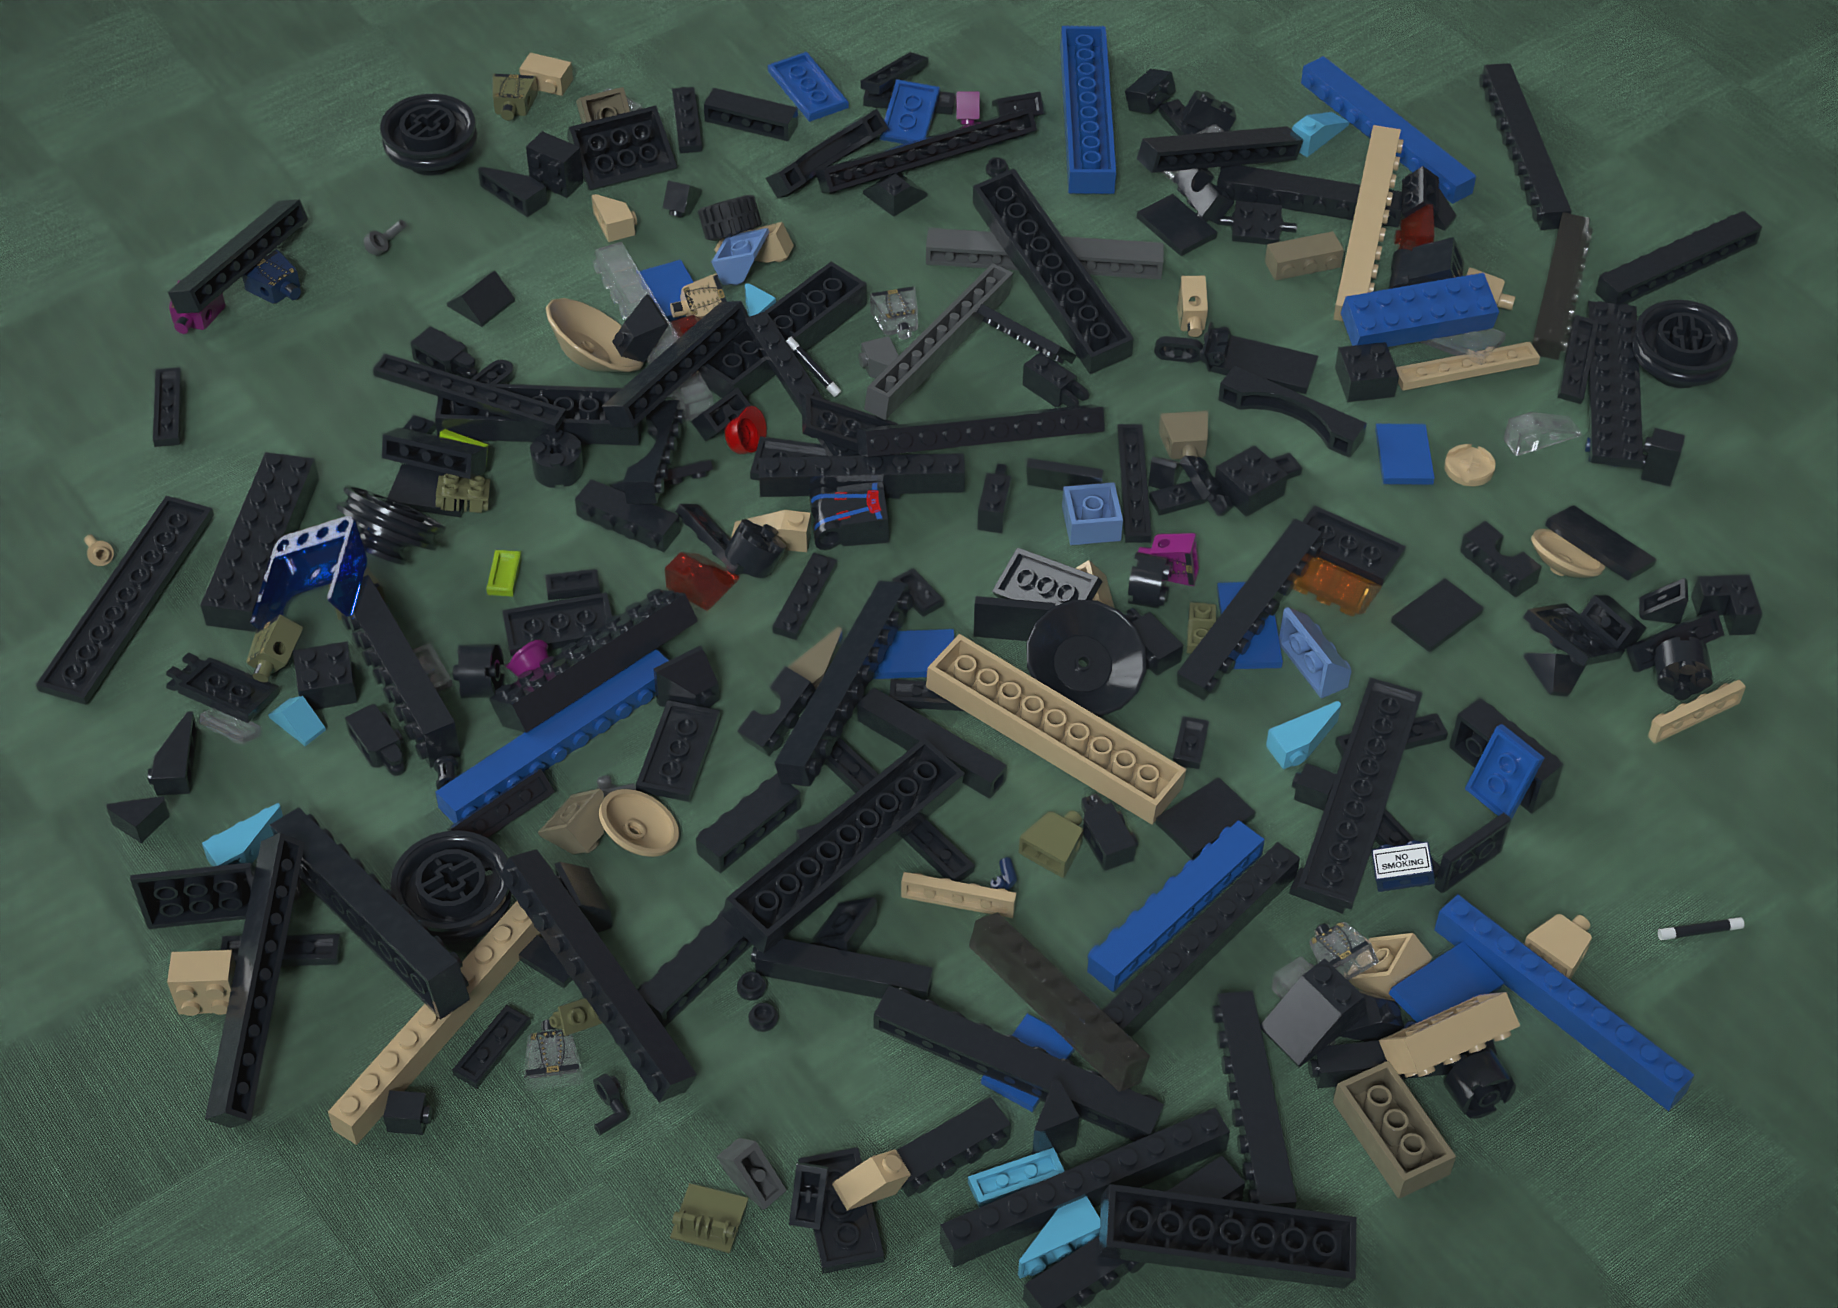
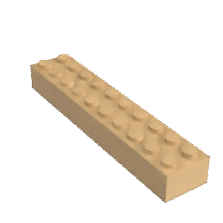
M961 634L944 649L927 669L926 687L1152 825L1156 821V817L1163 813L1183 788L1186 774L1185 768Z

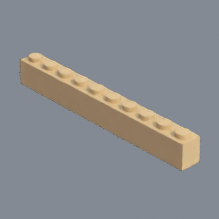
M1373 125L1333 320L1343 321L1341 310L1346 296L1374 291L1375 283L1371 282V278L1376 279L1378 264H1374L1375 260H1380L1382 246H1378V242L1384 241L1386 228H1382V224H1387L1389 210H1385V207L1391 206L1393 192H1389V188L1394 189L1397 176L1392 174L1393 170L1398 171L1400 157H1396V153L1401 154L1404 141L1399 139L1401 129Z
M518 901L515 902L462 962L463 967L460 969L469 983L467 991L470 1000L441 1020L424 1004L328 1111L333 1131L357 1145L384 1115L389 1090L405 1091L519 962L518 954L536 935L541 937L540 932L534 927L533 922L520 907Z

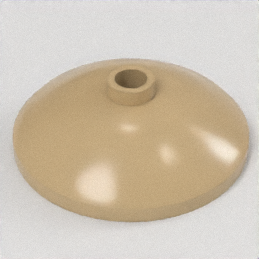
M1538 529L1531 537L1533 546L1540 558L1551 567L1550 570L1559 576L1592 578L1601 575L1605 569V565L1552 530Z
M630 789L613 791L604 798L599 807V818L605 832L617 845L628 852L647 857L662 856L670 852L678 841L679 829L671 812L661 802L643 792Z

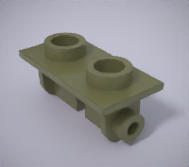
M585 998L558 1006V1011L554 1012L549 1019L550 1025L553 1028L563 1029L564 1036L603 1023Z

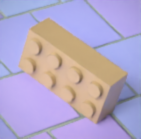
M1506 992L1483 994L1379 1040L1387 1061L1391 1063L1398 1074H1404L1405 1077L1417 1074L1418 1077L1434 1072V1066L1443 1062L1444 1065L1460 1060V1054L1469 1051V1053H1474L1486 1048L1485 1042L1494 1039L1496 1042L1512 1035L1510 1031L1519 1027L1520 1024Z

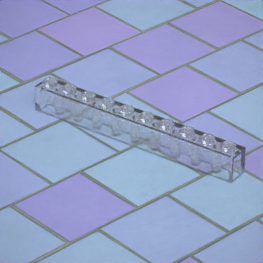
M618 242L595 249L596 260H593L594 269L597 274H601L605 289L609 288L613 303H618L622 318L627 319L647 294L651 296L669 324L647 358L650 364L679 338L623 243ZM698 370L668 396L672 397L673 400H679L680 409L685 411L686 422L693 420L713 405V395Z

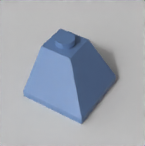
M768 228L725 237L712 260V265L723 286L729 284L738 285L744 282L769 234Z

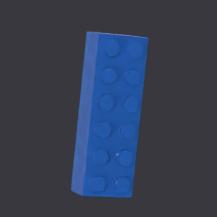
M1484 273L1346 296L1341 310V316L1352 346L1386 342L1388 347L1493 329L1499 314Z

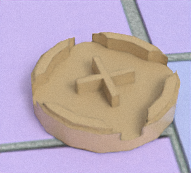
M1471 444L1455 446L1449 450L1444 462V470L1449 478L1461 485L1473 487L1484 485L1491 480L1495 472V459L1490 452L1478 446V449L1471 447Z

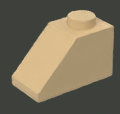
M597 194L592 195L593 213L608 242L635 235L634 225H637V218L634 211L630 212L625 202Z
M896 1149L870 1157L834 1181L832 1185L848 1211L897 1194L911 1174Z

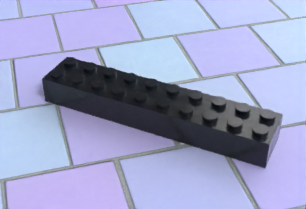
M1015 168L974 185L972 204L1088 373L1093 374L1132 356L1133 336Z
M923 738L730 894L725 900L722 916L764 954L958 793L965 773L928 740Z
M297 807L270 824L273 835L283 833L305 842L299 871L300 880L440 1020L470 1000L467 991L469 983L461 972L460 968L463 967V964L455 952L449 953L443 941L438 936L433 937L422 920L416 921L410 909L405 904L400 905L390 889L384 890L377 877L373 873L368 874L358 858L352 859L346 847L342 843L337 844L327 828L322 830L311 813L307 815L300 807Z

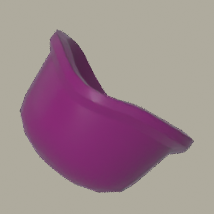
M543 640L531 641L517 651L505 667L511 670L517 677L525 671H533L540 666L539 663L549 657L547 651L548 644Z

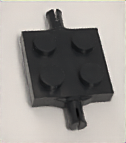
M1236 201L1232 217L1224 216L1217 224L1231 226L1232 241L1263 245L1279 242L1282 231L1296 233L1297 223L1283 222L1281 216L1282 205Z

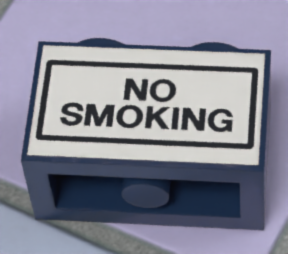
M1416 840L1410 841L1406 845H1382L1377 849H1371L1378 892L1435 884L1428 841L1421 842Z

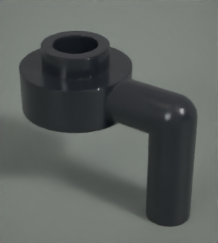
M607 1073L593 1080L597 1094L606 1105H610L614 1112L594 1125L598 1135H602L622 1123L629 1116L627 1109L620 1100L619 1092L622 1091L619 1081L614 1075L609 1076Z

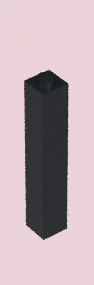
M873 687L867 695L864 694L862 699L858 701L856 705L858 722L907 751L925 738L965 773L962 781L963 784L988 799H991L1005 784L1007 775L1006 764Z
M781 939L764 954L754 946L751 955V962L755 963V971L760 976L882 999L888 986H892L896 989H906L913 996L922 1000H929L933 984V967L787 939Z
M1493 1039L1485 1042L1486 1048H1491L1497 1055ZM1379 1040L1326 1046L1308 1061V1070L1310 1077H1315L1317 1089L1337 1087L1338 1083L1387 1062ZM1479 1050L1474 1053H1469V1051H1466L1461 1053L1460 1055H1467V1057H1469L1475 1053L1481 1052L1482 1050ZM1442 1062L1434 1066V1072L1421 1077L1448 1075L1453 1067L1451 1064L1444 1065ZM1399 1074L1401 1079L1420 1078L1417 1074L1410 1077Z

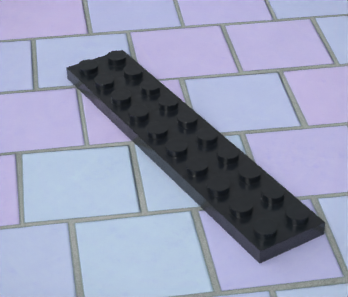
M1588 301L1587 318L1599 321L1588 375L1590 463L1642 469L1644 459L1639 362L1636 360L1632 350V339L1637 325V306L1606 303L1603 301Z
M165 496L35 684L39 692L87 705L214 516L211 507Z
M1370 677L1296 893L1352 910L1423 692Z

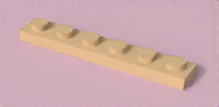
M1525 342L1396 367L1399 375L1398 384L1402 391L1502 372L1539 364L1540 356L1531 342Z

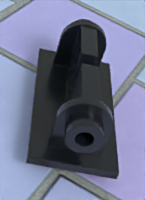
M1212 322L1209 323L1208 331L1204 334L1205 343L1204 347L1200 350L1201 361L1206 364L1208 372H1211L1212 365L1219 366L1225 361L1227 345L1231 337L1228 327L1214 328Z

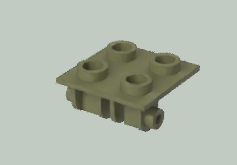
M450 474L439 476L436 491V507H440L441 510L454 511V500L457 499L456 511H459L460 499L465 500L464 512H467L468 500H470L469 512L482 513V511H488L490 479H485L482 476L467 479Z
M689 1183L679 1212L675 1211L672 1224H674L670 1239L730 1253L748 1198Z

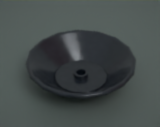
M1073 599L1051 607L1035 622L1026 643L1027 669L1030 676L1098 717L1122 709L1138 694L1147 672L1146 648L1136 626L1119 610L1097 600ZM1079 660L1085 661L1086 664H1087V666H1086V667L1080 666L1078 661H1079Z

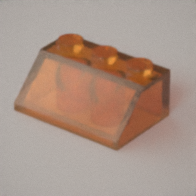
M1313 557L1304 576L1298 577L1294 582L1293 590L1305 595L1309 591L1317 595V601L1328 606L1331 603L1341 606L1339 611L1354 617L1355 613H1365L1382 586L1320 557Z

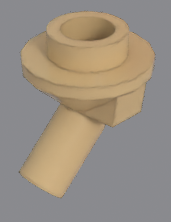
M92 534L84 538V542L88 545L87 557L93 565L105 566L111 562L114 550L108 542L97 541Z

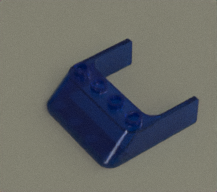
M351 516L341 517L285 535L276 542L251 618V624L259 629L278 615L283 616L287 602L294 595L331 584L327 597L328 602L346 617L353 615L368 560L354 518Z

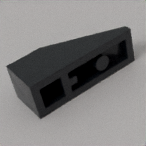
M482 166L478 168L480 187L528 218L548 204L546 186L531 176Z
M193 711L186 712L155 754L153 767L148 769V783L153 785L156 796L190 794L198 731Z

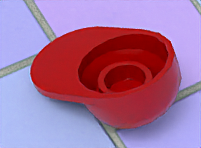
M748 406L739 417L727 424L725 440L734 453H753L757 450L760 436L766 437L767 427L762 412L755 406Z

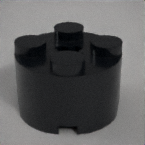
M558 428L556 433L547 431L538 436L530 445L533 473L535 479L541 485L555 488V485L563 484L564 487H568L581 478L583 474L581 442L573 434Z
M742 519L724 554L734 567H736L737 563L744 567L743 572L745 574L764 579L769 574L771 575L785 551L786 545L776 535L777 530L771 525L764 524L760 526L748 519Z
M1136 552L1134 559L1139 561H1137V567L1132 566L1128 595L1133 597L1128 599V604L1160 609L1161 606H1165V603L1168 602L1170 587H1166V581L1169 580V577H1172L1174 562L1169 561L1168 557Z
M1680 637L1671 638L1661 643L1655 650L1654 664L1657 684L1662 691L1674 695L1678 700H1686L1691 695L1710 687L1713 683L1708 647L1697 638L1689 637L1690 641H1681Z
M458 645L457 654L459 660L458 665L453 666V678L455 681H459L460 698H490L495 695V691L503 686L505 682V673H500V665H504V657L500 645Z
M1486 1048L1469 1057L1467 1055H1460V1060L1451 1063L1453 1068L1443 1082L1461 1112L1470 1119H1478L1492 1114L1497 1110L1494 1105L1501 1100L1507 1103L1516 1090L1515 1082L1491 1048Z

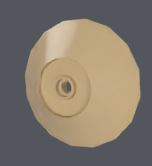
M567 298L553 299L546 306L548 321L561 349L579 366L596 372H632L641 369L644 364L643 362L621 357L612 343L616 333L622 326L611 317L583 302Z

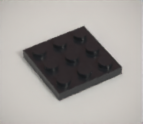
M1566 603L1528 609L1523 616V619L1530 623L1529 627L1532 630L1545 635L1550 639L1549 643L1553 647L1566 652L1570 656L1569 659L1576 665L1588 666L1617 660L1626 651L1624 649H1617Z

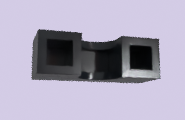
M1208 168L1178 171L1173 178L1178 185L1177 190L1188 198L1187 203L1198 211L1196 214L1200 219L1205 222L1210 220L1218 224L1235 203L1224 189L1211 183L1215 177Z
M1485 520L1463 535L1460 552L1466 559L1479 567L1484 574L1490 576L1505 591H1508L1516 598L1538 583L1542 566L1524 551L1511 557L1500 554L1504 535Z
M784 666L769 687L775 697L781 700L778 710L770 715H762L752 710L737 730L745 742L769 757L773 751L780 748L783 738L789 729L795 727L800 714L816 691L811 681L787 666Z

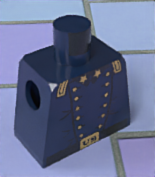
M277 249L265 256L242 276L246 291L273 304L280 302L286 297L296 300L301 294L296 268Z

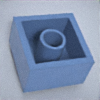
M1114 482L1063 487L1062 510L1070 545L1121 541L1123 518Z

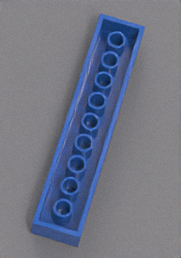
M1062 26L1060 52L1068 193L1114 194L1116 163L1106 26Z

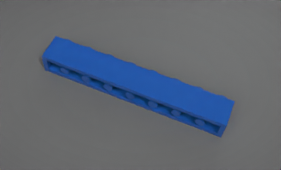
M1239 820L1233 826L1224 828L1219 838L1213 844L1208 843L1195 860L1191 859L1185 864L1180 874L1176 877L1172 876L1167 880L1163 889L1158 894L1153 893L1139 911L1134 910L1128 916L1126 923L1120 928H1114L1109 933L1105 942L1101 945H1095L1091 949L1087 957V972L1112 992L1117 990L1262 856L1265 839Z

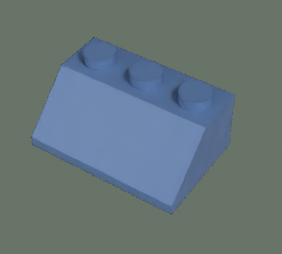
M1289 607L1285 608L1279 634L1280 647L1318 696L1324 698L1348 688L1352 671L1349 663L1341 658L1334 644L1326 639L1319 625L1314 624L1308 615Z

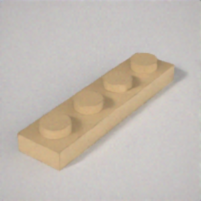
M1740 680L1730 684L1725 683L1717 690L1709 694L1704 693L1688 704H1680L1675 710L1667 714L1661 713L1657 715L1651 722L1652 725L1648 737L1654 744L1740 704L1746 686Z
M904 872L901 881L902 898L1013 918L1016 893L1005 889H993L974 883L955 882L947 878L939 879L920 873Z

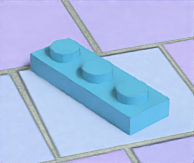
M1054 1148L968 1176V1184L980 1208L1065 1171Z

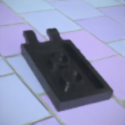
M190 652L182 657V662L188 664L183 670L172 666L166 671V676L173 678L166 684L167 689L172 691L178 690V693L246 723H249L279 694V686L269 682L257 681L253 675L211 657L205 661L201 660Z

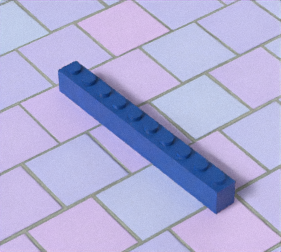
M1322 56L1303 66L1301 84L1369 138H1371L1373 125L1401 129L1399 139L1404 141L1401 154L1396 153V157H1400L1399 162L1411 172L1424 166L1438 176L1439 188L1449 202L1454 204L1473 194L1476 181L1474 173L1331 61Z
M655 649L527 733L521 734L435 791L438 808L455 824L534 770L542 769L544 772L555 763L561 762L567 755L585 746L589 740L598 734L606 732L610 726L621 719H625L640 706L649 703L656 696L653 668L669 660Z
M1456 895L1439 911L1434 929L1438 934L1454 946L1464 941L1505 982L1504 985L1667 1111H1670L1687 1093L1694 1077L1692 1072L1461 896Z

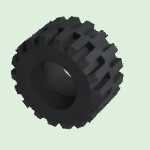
M744 195L703 207L698 211L706 240L728 237L757 228L762 224L754 195Z

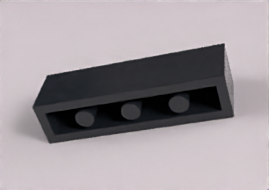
M713 88L704 102V120L708 123L789 142L798 126V107Z
M400 427L382 434V459L467 479H472L486 472V447Z
M593 479L586 484L575 498L576 514L582 520L590 521L602 526L606 530L621 534L627 539H633L645 544L651 549H657L665 553L680 534L679 515L653 504H626L624 492Z
M778 773L769 780H764L758 789L749 796H744L738 805L729 812H724L718 821L709 828H704L696 837L697 855L721 874L801 809V792L791 784L781 783Z
M991 1097L985 1099L896 1150L911 1174L901 1187L907 1197L915 1193L925 1192L932 1183L941 1178L951 1177L958 1168L967 1163L973 1164L977 1162L986 1152L993 1148L999 1149L1010 1139L1011 1123Z

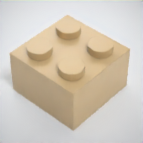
M232 950L171 952L167 983L178 1014L188 1016L206 1013L226 1014L236 968Z

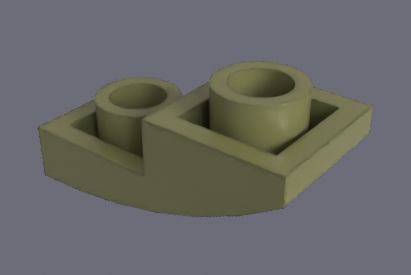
M1190 602L1187 653L1194 651L1216 622V605Z

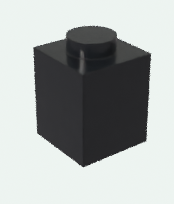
M1306 763L1302 773L1297 772L1292 783V788H1295L1294 800L1324 811L1336 774Z
M389 1090L383 1115L387 1132L423 1135L425 1125L431 1123L433 1111L432 1105H428L426 1093Z

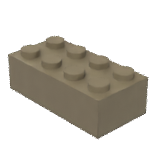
M1389 1061L1337 1084L1333 1104L1398 1199L1451 1174L1456 1159L1455 1154Z

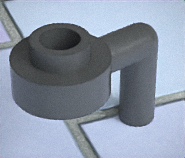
M399 220L383 234L375 230L371 231L364 237L365 249L370 254L380 256L388 249V241L406 228L405 221Z

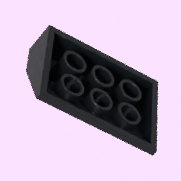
M656 105L569 126L568 142L580 147L583 179L589 191L677 169Z
M251 863L135 874L130 875V881L147 929L245 919L256 868Z

